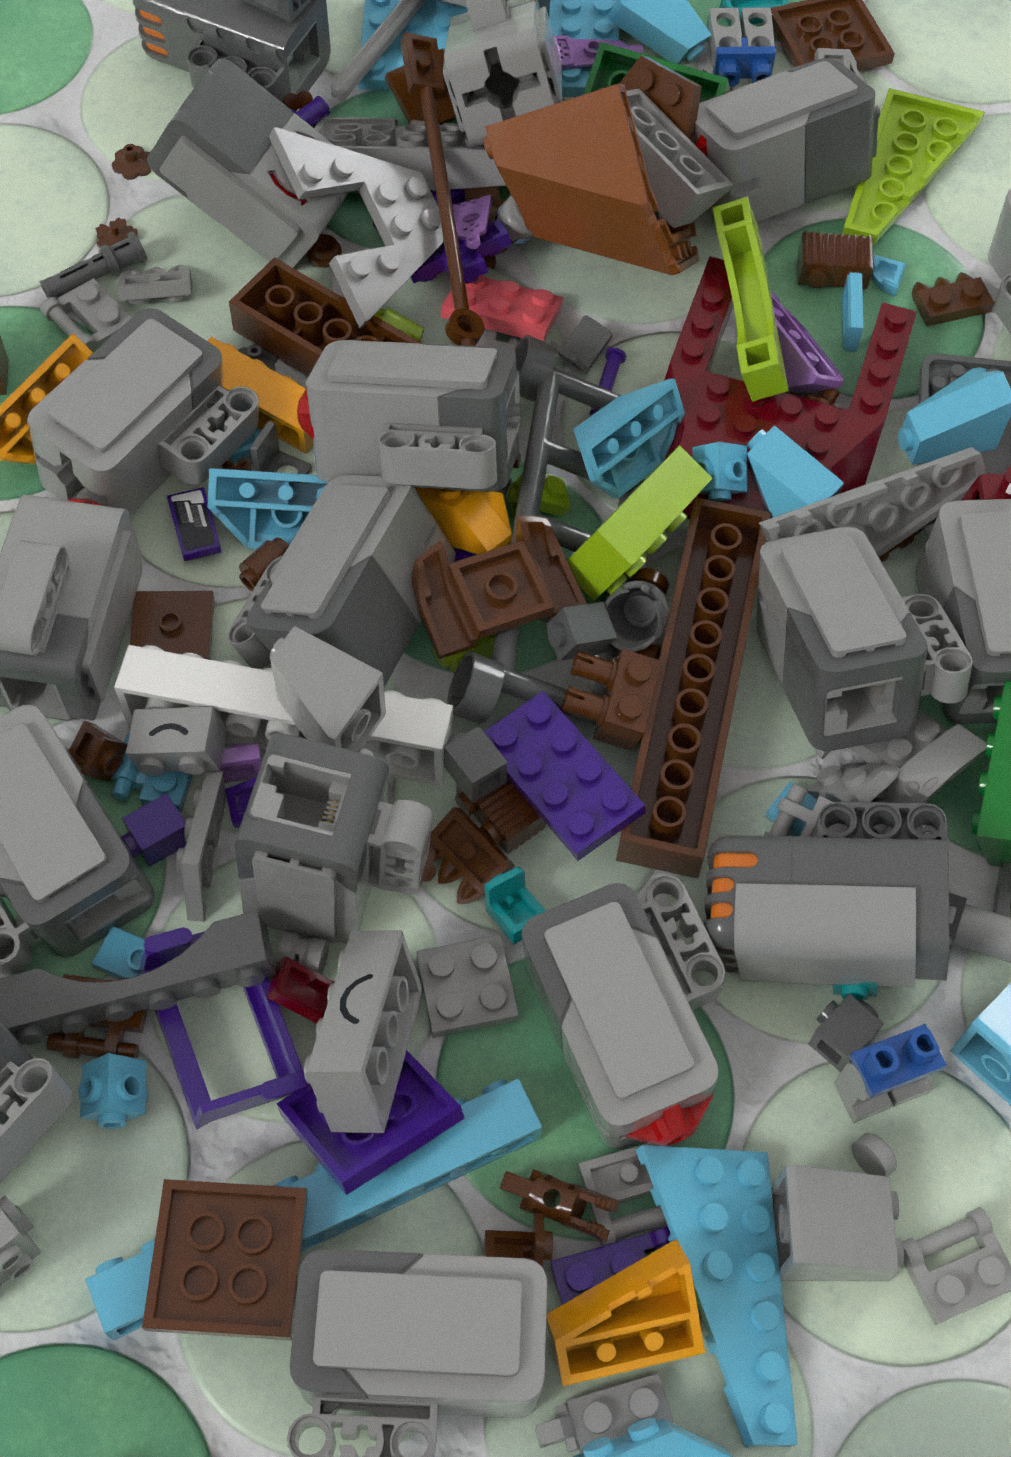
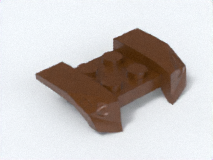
M517 516L515 543L452 563L448 562L444 543L440 540L417 558L413 566L411 580L419 614L439 659L477 647V642L480 638L547 616L551 620L564 607L587 604L547 518Z

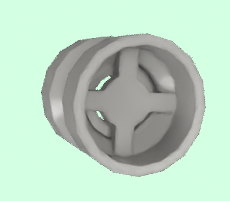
M285 931L279 943L275 969L278 961L287 956L323 975L328 956L329 940L318 937L306 940L302 939L299 933Z

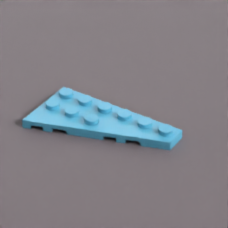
M641 1145L635 1151L640 1164H645L654 1187L650 1190L656 1207L661 1206L670 1230L669 1243L677 1239L690 1261L697 1308L700 1311L708 1336H705V1340L710 1354H716L726 1381L723 1389L744 1446L791 1447L798 1445L768 1152Z

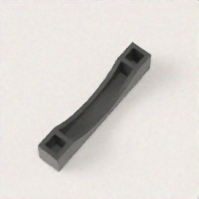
M257 910L215 921L195 943L178 957L155 970L129 979L111 982H79L57 977L39 968L0 978V1022L21 1045H32L42 1042L47 1035L58 1032L78 1033L88 1029L89 1024L103 1020L111 1022L123 1021L132 1017L133 1012L149 1008L153 1010L168 1009L175 1006L177 1001L190 997L210 998L218 995L221 989L235 985L241 987L258 985L264 981L265 977L276 975L267 925Z

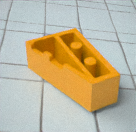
M677 1239L546 1314L553 1360L562 1386L705 1354L690 1261Z

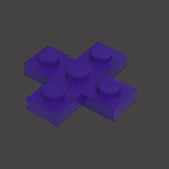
M499 219L488 223L487 232L480 236V246L476 249L468 248L466 240H459L458 237L465 284L472 283L479 276L488 273L483 256L497 255L504 248L512 245L509 233ZM444 243L410 277L413 284L419 281H431L438 274L445 271L449 274Z

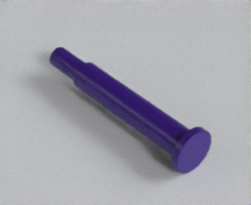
M608 348L606 350L605 358L607 361L598 386L612 391L620 364L626 361L627 356L623 350L619 348ZM591 407L590 417L599 410Z

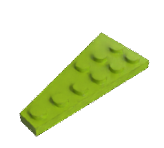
M889 88L878 120L876 157L872 158V174L866 181L858 183L842 234L844 236L856 234L858 237L870 235L872 237V245H875L981 124L985 112Z

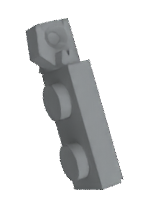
M659 1373L566 1400V1403L555 1407L558 1418L535 1425V1432L540 1448L565 1441L568 1453L579 1450V1453L583 1452V1446L595 1439L608 1437L612 1440L629 1433V1426L639 1420L655 1418L657 1421L662 1418L671 1423H674Z

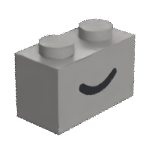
M213 706L134 709L126 755L142 773L151 776H160L164 772H184L186 774L199 775L204 771H220L227 725Z

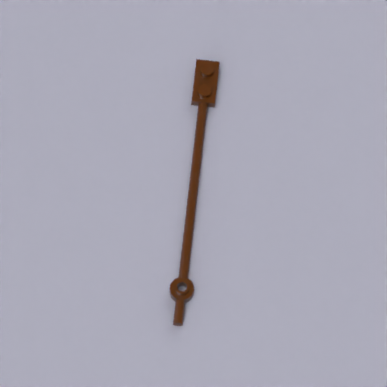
M405 32L401 40V49L408 93L421 96L455 309L446 323L445 331L448 338L456 345L475 346L485 331V325L477 313L469 310L435 98L441 99L445 91L437 38Z

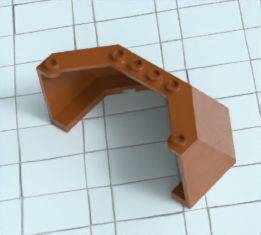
M615 84L485 126L487 136H484V146L490 159H494L499 173L523 216L526 228L531 231L534 237L668 275L679 274L699 262L697 246L691 247L690 237L697 236L695 221L673 228L666 223L665 218L656 219L654 211L659 210V206L650 186L625 84Z

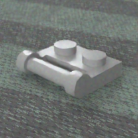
M94 278L59 298L50 297L46 299L40 307L41 313L49 321H54L68 337L72 333L76 335L93 353L131 319L124 309ZM73 311L94 334H85L67 314Z
M640 1146L578 1164L583 1187L620 1200L619 1204L651 1195L650 1190L654 1188L646 1165L640 1164L635 1151ZM588 1202L594 1222L604 1225L605 1229L610 1230L606 1242L599 1240L601 1246L616 1243V1238L667 1223L661 1206L611 1220L608 1211L597 1208L593 1203Z
M981 1207L967 1212L965 1219L916 1241L913 1238H908L902 1241L904 1246V1266L935 1326L1011 1292V1264L993 1233L992 1223L988 1215ZM974 1236L980 1247L979 1250L933 1271H928L924 1258Z

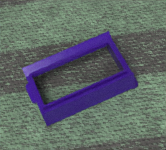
M182 927L146 938L140 965L141 974L155 970L178 957L195 943L204 932L192 935L188 928ZM265 977L264 981L258 985L243 987L276 1079L212 1101L177 1004L168 1009L154 1010L196 1130L212 1121L285 1098L292 1093L305 1089L308 1084L279 1005L267 998L271 985L268 977Z

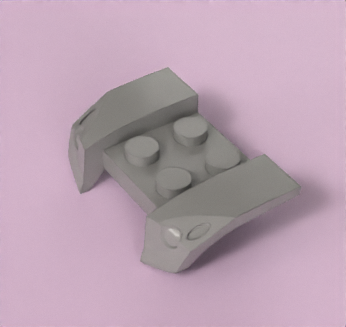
M919 710L916 729L910 735L849 747V749L870 764L898 766L899 774L889 785L885 800L891 803H926L951 779L984 755L987 743L959 723L948 730ZM814 748L821 759L825 758L830 752Z

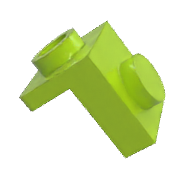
M546 473L540 511L563 517L571 509L566 478ZM522 475L511 484L508 491L513 518L516 516Z

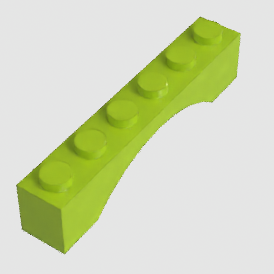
M747 196L713 207V213L734 305L737 326L736 346L741 375L753 402L787 392L789 389L759 229Z

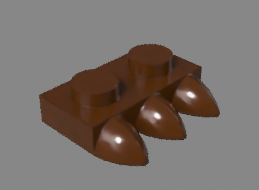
M963 272L958 274L955 283L938 277L934 287L930 288L921 282H916L912 290L913 301L926 326L990 313L994 306V301L981 277L973 278Z
M453 807L431 831L430 846L436 851L435 861L445 856L439 868L438 883H452L462 876L464 877L457 891L458 904H468L485 896L484 886L487 882L491 881L496 875L506 873L515 867L512 861L461 808Z

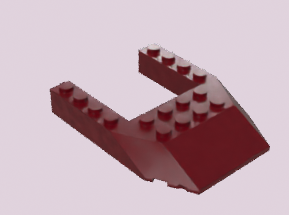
M709 256L664 381L675 379L685 411L681 424H677L674 440L666 458L679 445L691 457L693 447L715 442L747 446L760 430L763 429L768 432L775 425L844 483L840 494L865 485L917 311L882 302L849 410L788 393H780L752 402L744 381L710 372L734 305L724 260ZM747 462V492L731 494V500L723 501L722 503L766 511ZM698 494L696 496L697 498L708 500V495ZM694 499L683 510L687 515L686 519L691 517Z

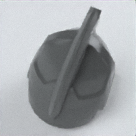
M631 581L616 589L604 602L617 636L611 644L617 649L637 652L646 649L663 635L669 616V605L665 594L657 586L646 581Z

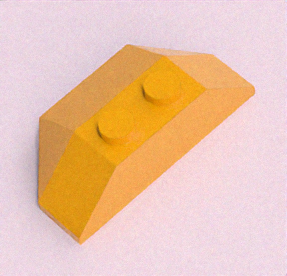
M73 333L0 405V461L36 465L28 425V414L93 354Z
M414 487L453 547L478 555L506 546L511 542L512 532L503 493L497 491L482 492Z

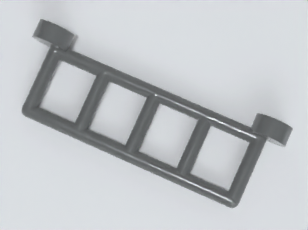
M525 335L514 350L516 353V369L519 371L520 397L532 402L535 401L511 544L516 542L517 516H533L547 518L560 547L576 552L592 534L540 514L547 464L590 480L581 452L551 440L558 395L561 394L597 410L602 409L621 395L555 368L556 347L530 335ZM644 479L619 498L618 507L633 493V491L644 481ZM625 572L623 574L627 577V580L622 585L630 582L631 579ZM607 591L605 601L610 596V594ZM547 616L538 620L548 623L550 618ZM520 625L496 633L492 659L474 652H468L464 655L452 678L447 704L453 705V715L483 724L493 712L501 692L529 701L544 691L561 710L562 703H565L563 698L567 689L514 671L522 626ZM610 644L598 657L612 661L613 658H617L621 650ZM594 681L593 694L603 697L604 684ZM567 711L563 712L566 715L595 725V720Z

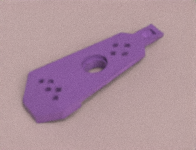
M554 36L562 70L592 66L597 50H591L590 48L598 49L600 42L643 54L642 44L626 45L620 40L570 39L569 36Z
M491 195L452 205L459 240H466V245L470 249L478 248L480 246V236L487 232L490 208H492Z

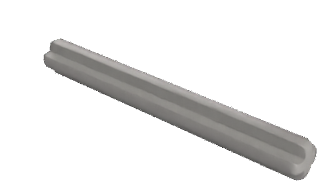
M401 0L331 84V95L334 98H338L341 101L346 100L421 8L424 0Z

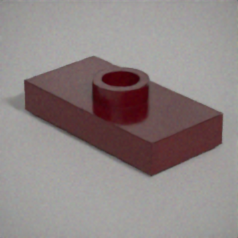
M284 956L277 963L276 975L273 976L267 998L317 1024L318 1020L324 1017L327 1008L328 988L331 983L335 982Z

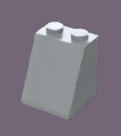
M294 626L286 638L282 637L277 640L270 653L278 701L306 739L360 752L386 715L383 673Z
M785 1165L771 1187L781 1281H890L899 1273V1267L904 1265V1246L901 1238L895 1237L894 1220H897L899 1217V1199L897 1192L891 1191L889 1177L800 1165Z

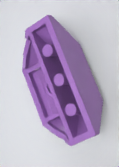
M770 292L789 392L803 394L840 388L844 382L843 375L806 328L790 311L781 305L779 298Z

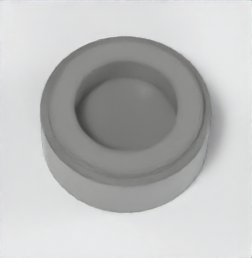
M865 1133L852 1144L853 1156L867 1174L888 1177L896 1170L897 1162L893 1151L877 1135Z

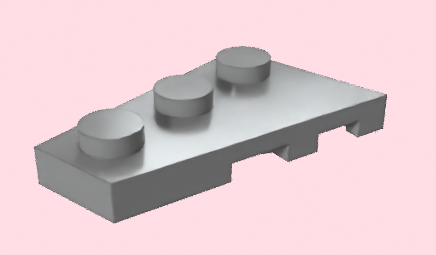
M206 771L202 787L195 788L193 797V810L195 814L194 817H187L184 838L187 843L185 848L178 849L176 856V874H182L187 920L204 922L207 907L204 902L203 886H211L213 847L218 846L226 802L224 774L221 771Z

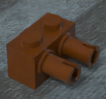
M622 649L617 658H613L612 661L577 650L572 663L574 667L571 668L570 675H576L604 684V694L601 697L569 685L563 698L565 703H562L561 711H567L595 720L594 740L631 751L645 733L661 661Z

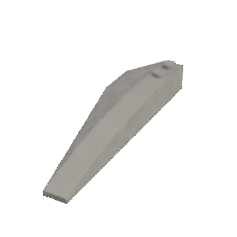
M325 117L316 124L314 129L335 146L422 172L429 189L436 190L425 121L412 120L409 125L399 126L396 118ZM452 123L440 125L450 189L506 185L495 165L494 159L488 157L484 145L471 148L466 132H461L459 125ZM359 190L350 191L354 194H360Z

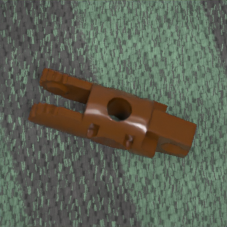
M536 1169L532 1170L529 1179L506 1171L500 1185V1189L523 1197L519 1207L521 1210L532 1214L544 1213L546 1218L605 1242L610 1230L605 1229L604 1225L596 1222L581 1220L587 1201L593 1203L595 1207L608 1212H616L620 1201L585 1187L561 1181L552 1175ZM558 1195H560V1202L557 1206H555L556 1198Z

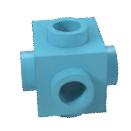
M715 442L693 447L692 458L713 478L699 494L708 495V500L723 502L730 501L731 494L747 492V446Z
M108 1053L82 1064V1079L78 1090V1096L81 1101L80 1118L98 1121V1126L101 1128L118 1129L125 1127L126 1121L144 1115L148 1098L146 1089L147 1061Z

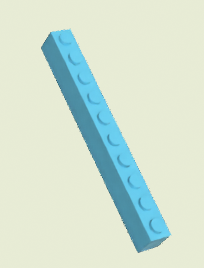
M519 1078L509 1083L505 1079L498 1080L482 1090L483 1095L468 1102L464 1098L457 1099L456 1101L461 1105L465 1119L348 1195L343 1192L321 1164L315 1167V1173L300 1180L297 1176H292L276 1183L274 1186L307 1188L308 1197L302 1252L540 1140L542 1125ZM155 1239L144 1244L140 1248V1254L123 1261L122 1257L108 1260L95 1269V1275L85 1279L104 1333L112 1341L142 1328Z

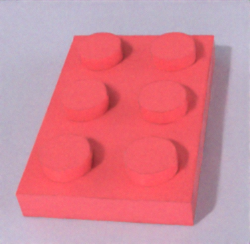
M484 275L479 276L472 283L465 284L469 310L474 311L482 318L485 329L519 338L530 335L545 342L562 309L563 297L554 295L548 290H534L519 286L513 281H498L487 278ZM452 290L442 304L441 318L449 319L452 312L455 311Z

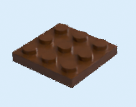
M804 0L771 8L773 31L794 67L813 62L814 53L818 48L850 49L857 62L858 71L892 64L895 53L863 0Z
M164 1179L142 1328L145 1331L292 1341L298 1272L301 1261L308 1197L307 1188Z

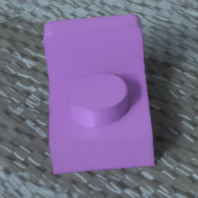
M238 743L223 749L220 771L224 774V783L250 780L257 777L262 764L259 744Z

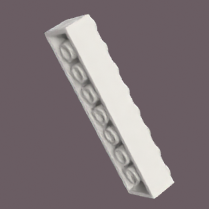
M128 645L114 689L129 727H131L134 709L213 706L227 725L224 745L231 746L238 743L259 744L260 752H266L270 737L274 734L282 733L306 739L278 701L272 668L261 670L245 667L232 660L219 662L204 659L194 653H184L181 655L165 652L152 645L143 647ZM384 691L386 715L365 743L360 753L368 754L384 761L389 767V776L443 786L447 772L444 768V746L453 737V705L445 704L443 701L435 698L422 700L406 697L397 691Z

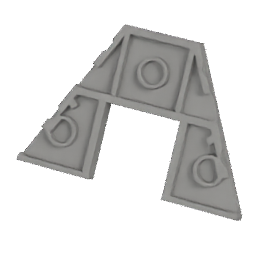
M273 128L269 135L270 141L298 200L359 190L385 244V247L334 256L329 263L359 328H363L378 310L444 243L438 205L422 172L281 128Z

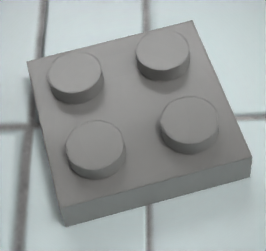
M501 935L416 951L433 1038L519 1021V1013Z

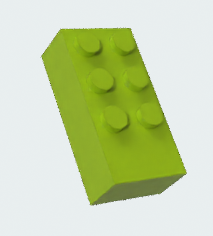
M680 445L567 560L577 584L593 600L605 590L611 595L627 580V577L623 574L624 572L631 577L642 567L648 557L644 552L647 551L651 555L666 541L668 534L664 530L667 529L672 533L687 518L683 510L713 479Z

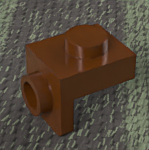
M83 721L69 752L77 765L82 767L81 772L84 775L110 781L113 774L122 764V757L127 749V744L96 724Z
M534 1213L532 1232L485 1230L484 1257L526 1258L534 1260L542 1268L543 1260H552L553 1232L544 1230V1213Z

